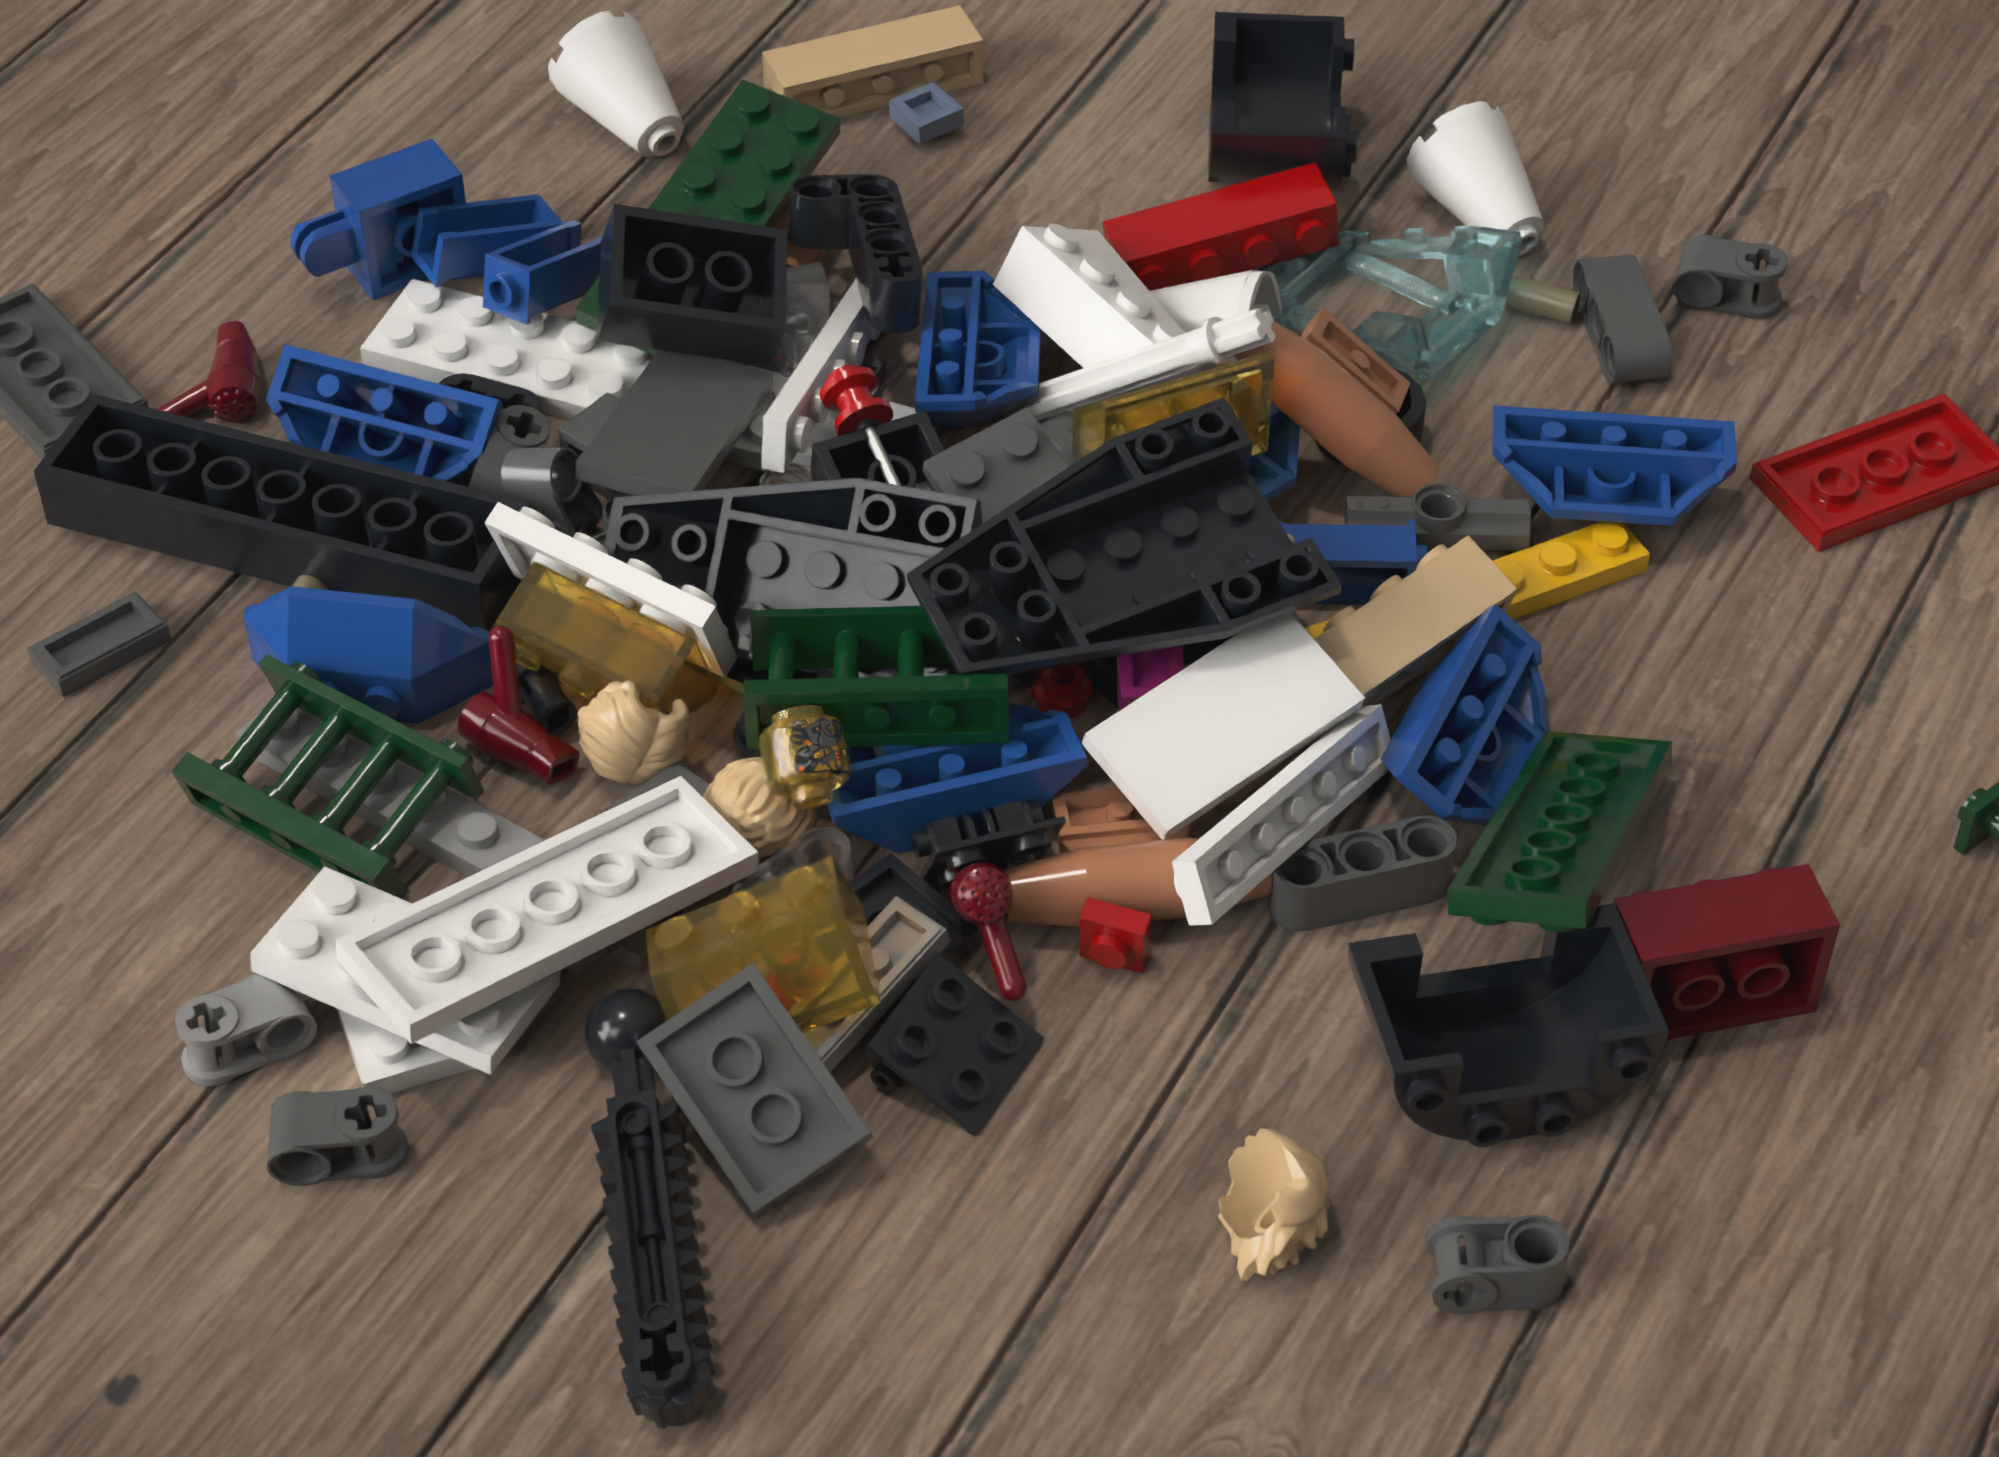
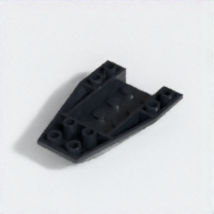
M1224 397L1109 440L907 573V581L958 675H1014L1223 639L1340 594L1342 585L1312 538L1293 544L1249 473L1253 442Z
M861 478L615 497L604 544L608 555L626 564L630 558L640 560L655 569L662 576V581L680 590L686 584L691 585L712 597L717 603L716 609L722 623L728 629L727 634L738 658L726 678H723L594 614L590 615V620L743 694L744 680H768L769 670H754L750 610L921 606L907 581V573L982 524L981 501ZM924 666V676L958 675L954 666ZM898 667L859 668V677L898 676ZM795 669L794 679L833 678V669Z

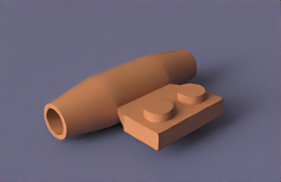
M1324 307L1307 323L1302 336L1274 321L1271 325L1276 335L1273 342L1235 354V358L1273 404L1352 471L1396 497H1413L1418 488L1431 484L1436 479L1440 467L1396 415L1401 408L1411 383Z
M1118 787L1061 792L1051 799L1052 819L1064 816L1066 820L1065 825L1056 836L1060 854L1002 869L1009 876L1014 892L1012 905L1008 913L1004 915L1007 923L1079 927V917L1087 897L1152 914V921L1187 918L1182 899L1178 896L1175 889V873L1172 861L1199 839L1190 838L1189 824L1168 839L1162 840ZM1272 873L1235 905L1270 896L1272 892Z

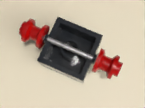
M845 365L831 372L822 386L819 396L826 409L840 411L834 422V429L838 437L813 444L809 482L861 478L935 492L923 473V463L925 460L944 451V448L926 411L892 420L893 410L889 402L884 398L873 397L878 388L879 381L871 368Z

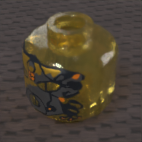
M815 705L797 706L777 712L771 717L772 724L764 729L758 742L765 781L769 791L775 796L793 799L794 807L799 809L819 807L832 802V791L842 787L849 780L852 771L842 724L837 718L825 715L822 707Z

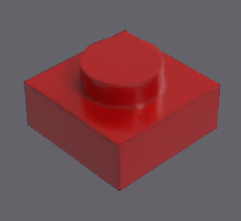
M1087 897L1079 917L1080 957L1091 959L1105 968H1124L1143 974L1151 955L1152 914Z

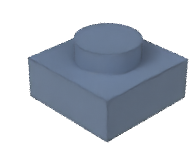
M931 82L889 100V118L920 145L964 126V108L937 84Z

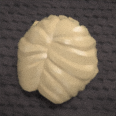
M627 680L609 683L597 694L596 698L590 701L588 706H582L578 711L579 743L583 754L590 760L596 773L620 784L631 783L637 785L645 783L675 762L680 763L689 747L688 733L690 730V721L688 720L689 709L682 699L673 701L672 712L669 715H665L655 709L645 708L639 701L640 695L636 685L632 681Z
M751 757L726 764L725 768L717 773L714 781L707 786L702 796L758 851V859L779 853L778 856L773 860L776 863L796 858L806 851L816 835L818 818L814 803L803 792L796 778L780 762L771 758Z

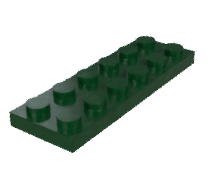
M742 79L648 209L774 228L790 206L791 183L797 178L810 176L840 134V118ZM599 277L575 308L577 324L596 332ZM635 347L654 356L659 351L656 349Z
M1545 731L1447 890L1448 915L1470 917L1472 921L1482 925H1499L1508 921L1538 924L1542 929L1550 932H1568L1577 928L1586 929L1672 766V741Z

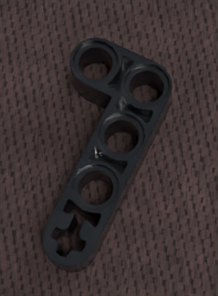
M874 174L810 175L795 179L791 183L790 241L798 247L805 249H848L869 324L873 328L886 333H905L914 330L920 321L923 268L899 188L895 181L888 177Z

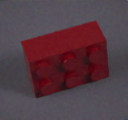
M1809 864L1782 869L1768 868L1754 874L1720 880L1707 879L1692 885L1653 892L1639 891L1629 896L1614 898L1613 903L1616 904L1668 1027L1669 1034L1667 1040L1817 1012L1840 924Z

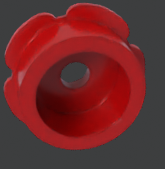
M1074 664L1039 670L1034 676V683L1036 684L1032 687V695L1042 712L1046 713L1049 709L1064 711L1069 719L1078 716L1084 711L1087 700L1092 697L1094 692L1092 680L1086 678L1084 669Z

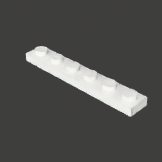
M856 279L764 415L761 469L785 473L798 452L804 453L807 450L812 429L816 423L823 424L829 410L824 407L819 396L827 377L831 372L845 365H856L859 367L863 361L868 342L878 339L881 331L873 328L867 321Z
M1382 704L1363 705L1359 710L1338 723L1172 861L1175 873V889L1178 896L1182 899L1189 925L1214 924L1389 770L1381 760L1384 751L1391 741Z

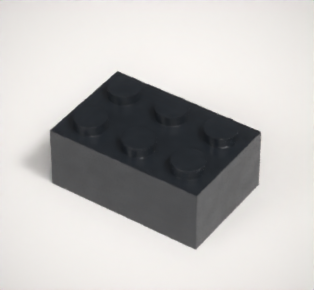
M614 204L601 240L597 341L770 365L786 328L787 230Z

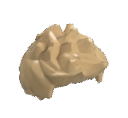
M1261 1128L1256 1136L1248 1135L1245 1138V1147H1237L1233 1151V1155L1228 1161L1232 1183L1226 1197H1221L1218 1200L1220 1208L1218 1217L1229 1232L1232 1240L1231 1254L1238 1257L1237 1272L1239 1273L1240 1280L1248 1281L1255 1273L1266 1276L1268 1272L1275 1274L1279 1269L1286 1267L1287 1261L1292 1265L1298 1264L1300 1262L1298 1253L1303 1251L1304 1247L1310 1250L1315 1249L1317 1245L1315 1238H1323L1328 1230L1327 1209L1330 1207L1328 1198L1330 1185L1324 1157L1314 1154V1152L1298 1140H1293L1277 1130Z

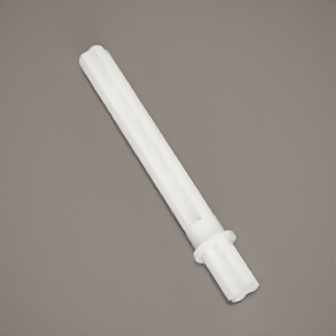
M1260 308L1225 320L1219 317L1208 318L1204 321L1201 328L1039 383L1037 396L1007 411L1004 416L1007 418L1029 406L1039 421L1212 362L1217 365L1228 364L1233 360L1235 354L1273 342L1276 337L1271 328L1274 319L1269 311L1262 313Z

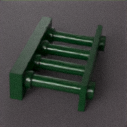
M921 606L750 610L754 670H769L768 680H744L743 700L747 749H782L807 746L806 742L809 741L808 739L802 741L794 736L791 738L793 741H802V745H797L789 739L793 735V728H788V725H791L796 720H800L801 723L799 725H801L802 721L806 720L808 723L801 727H807L819 718L831 721L836 719L842 724L847 747L1010 743L1008 674L924 676V666H953ZM898 667V676L859 677V668ZM795 669H833V678L794 679ZM831 724L832 734H834L835 730L837 732L836 727L834 728V725L832 727Z
M266 654L258 664L276 694L223 760L214 759L209 764L186 752L171 771L191 804L318 873L325 866L402 899L407 890L394 869V866L397 864L394 855L448 786L476 801L478 800L484 789L472 767L474 764L473 757L462 746L452 740L444 738L438 743L324 684L322 679L313 670L300 662L293 661L289 666ZM297 708L323 721L272 787L264 785L261 790H258L246 783L243 775ZM346 734L373 747L322 813L314 812L309 817L295 809L292 802ZM396 760L424 773L373 840L365 839L362 844H359L346 837L343 828Z

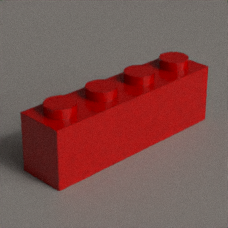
M1316 162L1102 221L1104 238L1149 291L1254 270L1340 246L1337 203Z

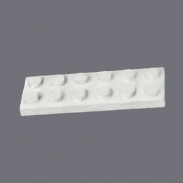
M679 776L335 940L337 960L403 1036L413 1044L757 872L758 851L682 776Z

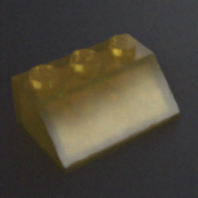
M1270 352L1074 408L1072 455L1076 461H1079L1115 437L1223 397L1253 442L1251 456L1268 450L1275 359Z
M533 562L494 623L495 626L505 625L512 630L518 664L532 671H538L542 665L560 674L558 679L566 687L584 697L590 698L594 692L599 693L613 681L624 682L629 680L636 685L640 695L639 701L645 708H652L665 715H669L673 710L672 702L682 699L689 709V714L711 701L718 691V687L695 639L537 562Z
M833 856L804 867L796 868L787 874L747 890L733 893L727 898L684 915L673 917L664 923L645 930L650 978L666 1020L687 1008L751 963H754L802 1033L881 1003L865 910Z

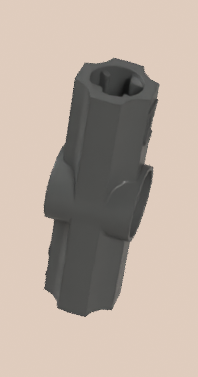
M1443 483L1426 484L1418 488L1413 497L1346 496L1344 525L1408 526V519L1414 520L1416 544L1427 545L1428 552L1441 544L1450 548L1468 535L1482 550L1520 551L1529 548L1531 510L1530 500L1465 498L1459 489Z

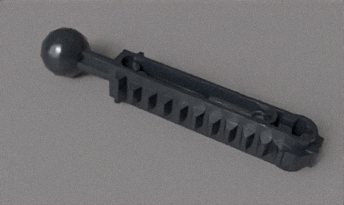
M617 989L602 997L588 1012L584 1030L585 1043L590 1055L600 1066L612 1072L615 1097L606 1099L608 1116L592 1124L591 1131L600 1151L596 1154V1160L602 1172L600 1181L607 1196L603 1199V1206L609 1218V1221L605 1223V1227L612 1245L608 1246V1253L615 1267L610 1272L617 1293L613 1295V1300L620 1315L616 1319V1326L623 1340L618 1345L619 1352L626 1367L621 1369L623 1380L628 1389L626 1395L637 1416L643 1415L648 1420L655 1422L657 1428L665 1429L667 1426H680L688 1422L692 1423L698 1419V1415L701 1414L708 1400L716 1396L717 1391L712 1377L716 1374V1367L709 1352L713 1349V1343L706 1327L710 1324V1320L703 1301L707 1300L700 1279L704 1274L697 1255L700 1252V1245L694 1232L697 1228V1221L691 1208L694 1205V1198L688 1185L691 1182V1175L685 1162L688 1159V1152L685 1147V1143L688 1142L687 1135L676 1106L660 1104L656 1092L654 1068L636 1042L670 1018L667 1010L656 997L640 989ZM665 1369H671V1378H668Z

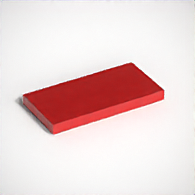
M1944 393L1752 464L1749 479L1818 552L1998 485L1999 446Z

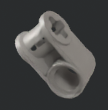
M256 973L243 981L188 1000L179 1008L175 1018L178 1037L186 1044L181 1056L184 1074L192 1082L202 1086L225 1084L237 1076L274 1061L291 1058L309 1046L317 1032L316 1022L296 990ZM200 1015H203L205 1029L198 1025V1017ZM215 1051L222 1053L223 1062L221 1065H217Z

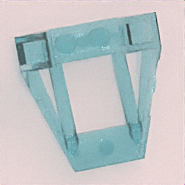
M1470 225L1454 226L1451 231L1452 236L1427 237L1425 228H1408L1402 233L1403 239L1372 240L1370 230L1339 232L1340 246L1272 264L1263 270L1272 272L1279 286L1282 317H1273V319L1292 332L1302 336L1307 323L1318 313V311L1303 304L1343 269H1347L1432 308L1422 318L1375 311L1355 329L1348 325L1345 326L1393 368L1402 372L1413 373L1420 378L1437 377L1444 373L1455 360L1472 345L1476 344L1501 319L1522 244L1520 232ZM1376 258L1443 259L1450 292Z

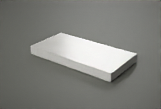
M1292 613L1236 634L1086 732L1082 745L1162 840H1166L1359 710L1365 697Z

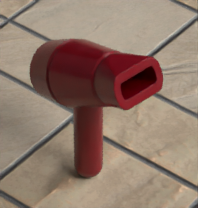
M230 321L222 324L218 328L216 352L208 379L158 407L156 410L190 417L209 406L214 416L225 422L239 423L250 419L257 410L262 384L256 346L244 323Z
M505 625L493 627L489 632L488 641L494 695L488 692H480L470 699L458 721L460 736L485 755L530 773L548 785L570 777L578 765L580 752L551 735L550 732L522 710L514 634Z
M985 862L973 863L959 872L955 880L950 884L949 898L956 912L963 919L978 925L1001 995L1008 1001H1018L1025 996L1027 985L1003 917L1008 913L1013 902V885L1009 876L996 865Z

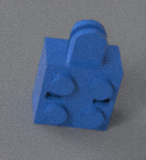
M433 139L423 141L330 175L335 211L297 224L291 234L290 246L309 273L319 277L347 267L372 300H376L405 289L412 279L419 281L429 280L411 257L418 209L466 203L462 173Z

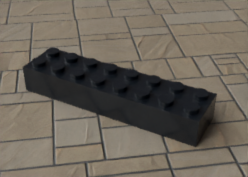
M96 394L90 397L34 469L47 524L287 586H292L301 575H310L322 581L328 590L417 599L455 616L470 628L478 626L490 632L522 579L513 575L485 525V521L497 502L520 512L522 507L531 508V502Z

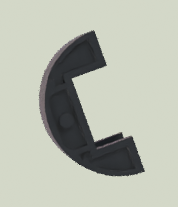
M1215 12L1208 182L1242 183L1316 162L1328 187H1340L1342 177L1350 178L1351 163H1355L1357 129H1351V114H1346V107H1341V85L1343 71H1353L1355 41L1354 38H1345L1344 17Z
M1615 903L1598 906L1586 929L1577 928L1568 932H1550L1545 930L1541 955L1538 958L1420 975L1424 954L1416 933L1348 943L1349 964L1400 1107L1414 1123L1425 1130L1452 1139L1470 1141L1476 1147H1489L1503 1140L1517 1139L1536 1134L1552 1137L1568 1132L1575 1126L1578 1119L1607 1105L1628 1090L1634 1083L1649 1076L1655 1068L1654 1061L1659 1056L1669 1034L1668 1027Z

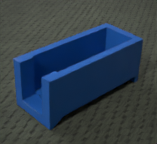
M539 194L419 208L411 257L433 285L439 287L448 280L484 276L485 254L564 223Z
M571 220L485 254L483 308L528 325L531 323V317L586 295L600 275L601 240L603 235L594 241L580 246L582 223Z
M1408 519V526L1286 524L1279 521L1286 533L1295 538L1294 544L1309 538L1314 540L1342 585L1340 594L1314 604L1365 605L1370 602L1371 595L1383 582L1394 575H1399L1401 579H1404L1416 571L1417 564L1428 553L1427 545L1416 544L1415 521Z

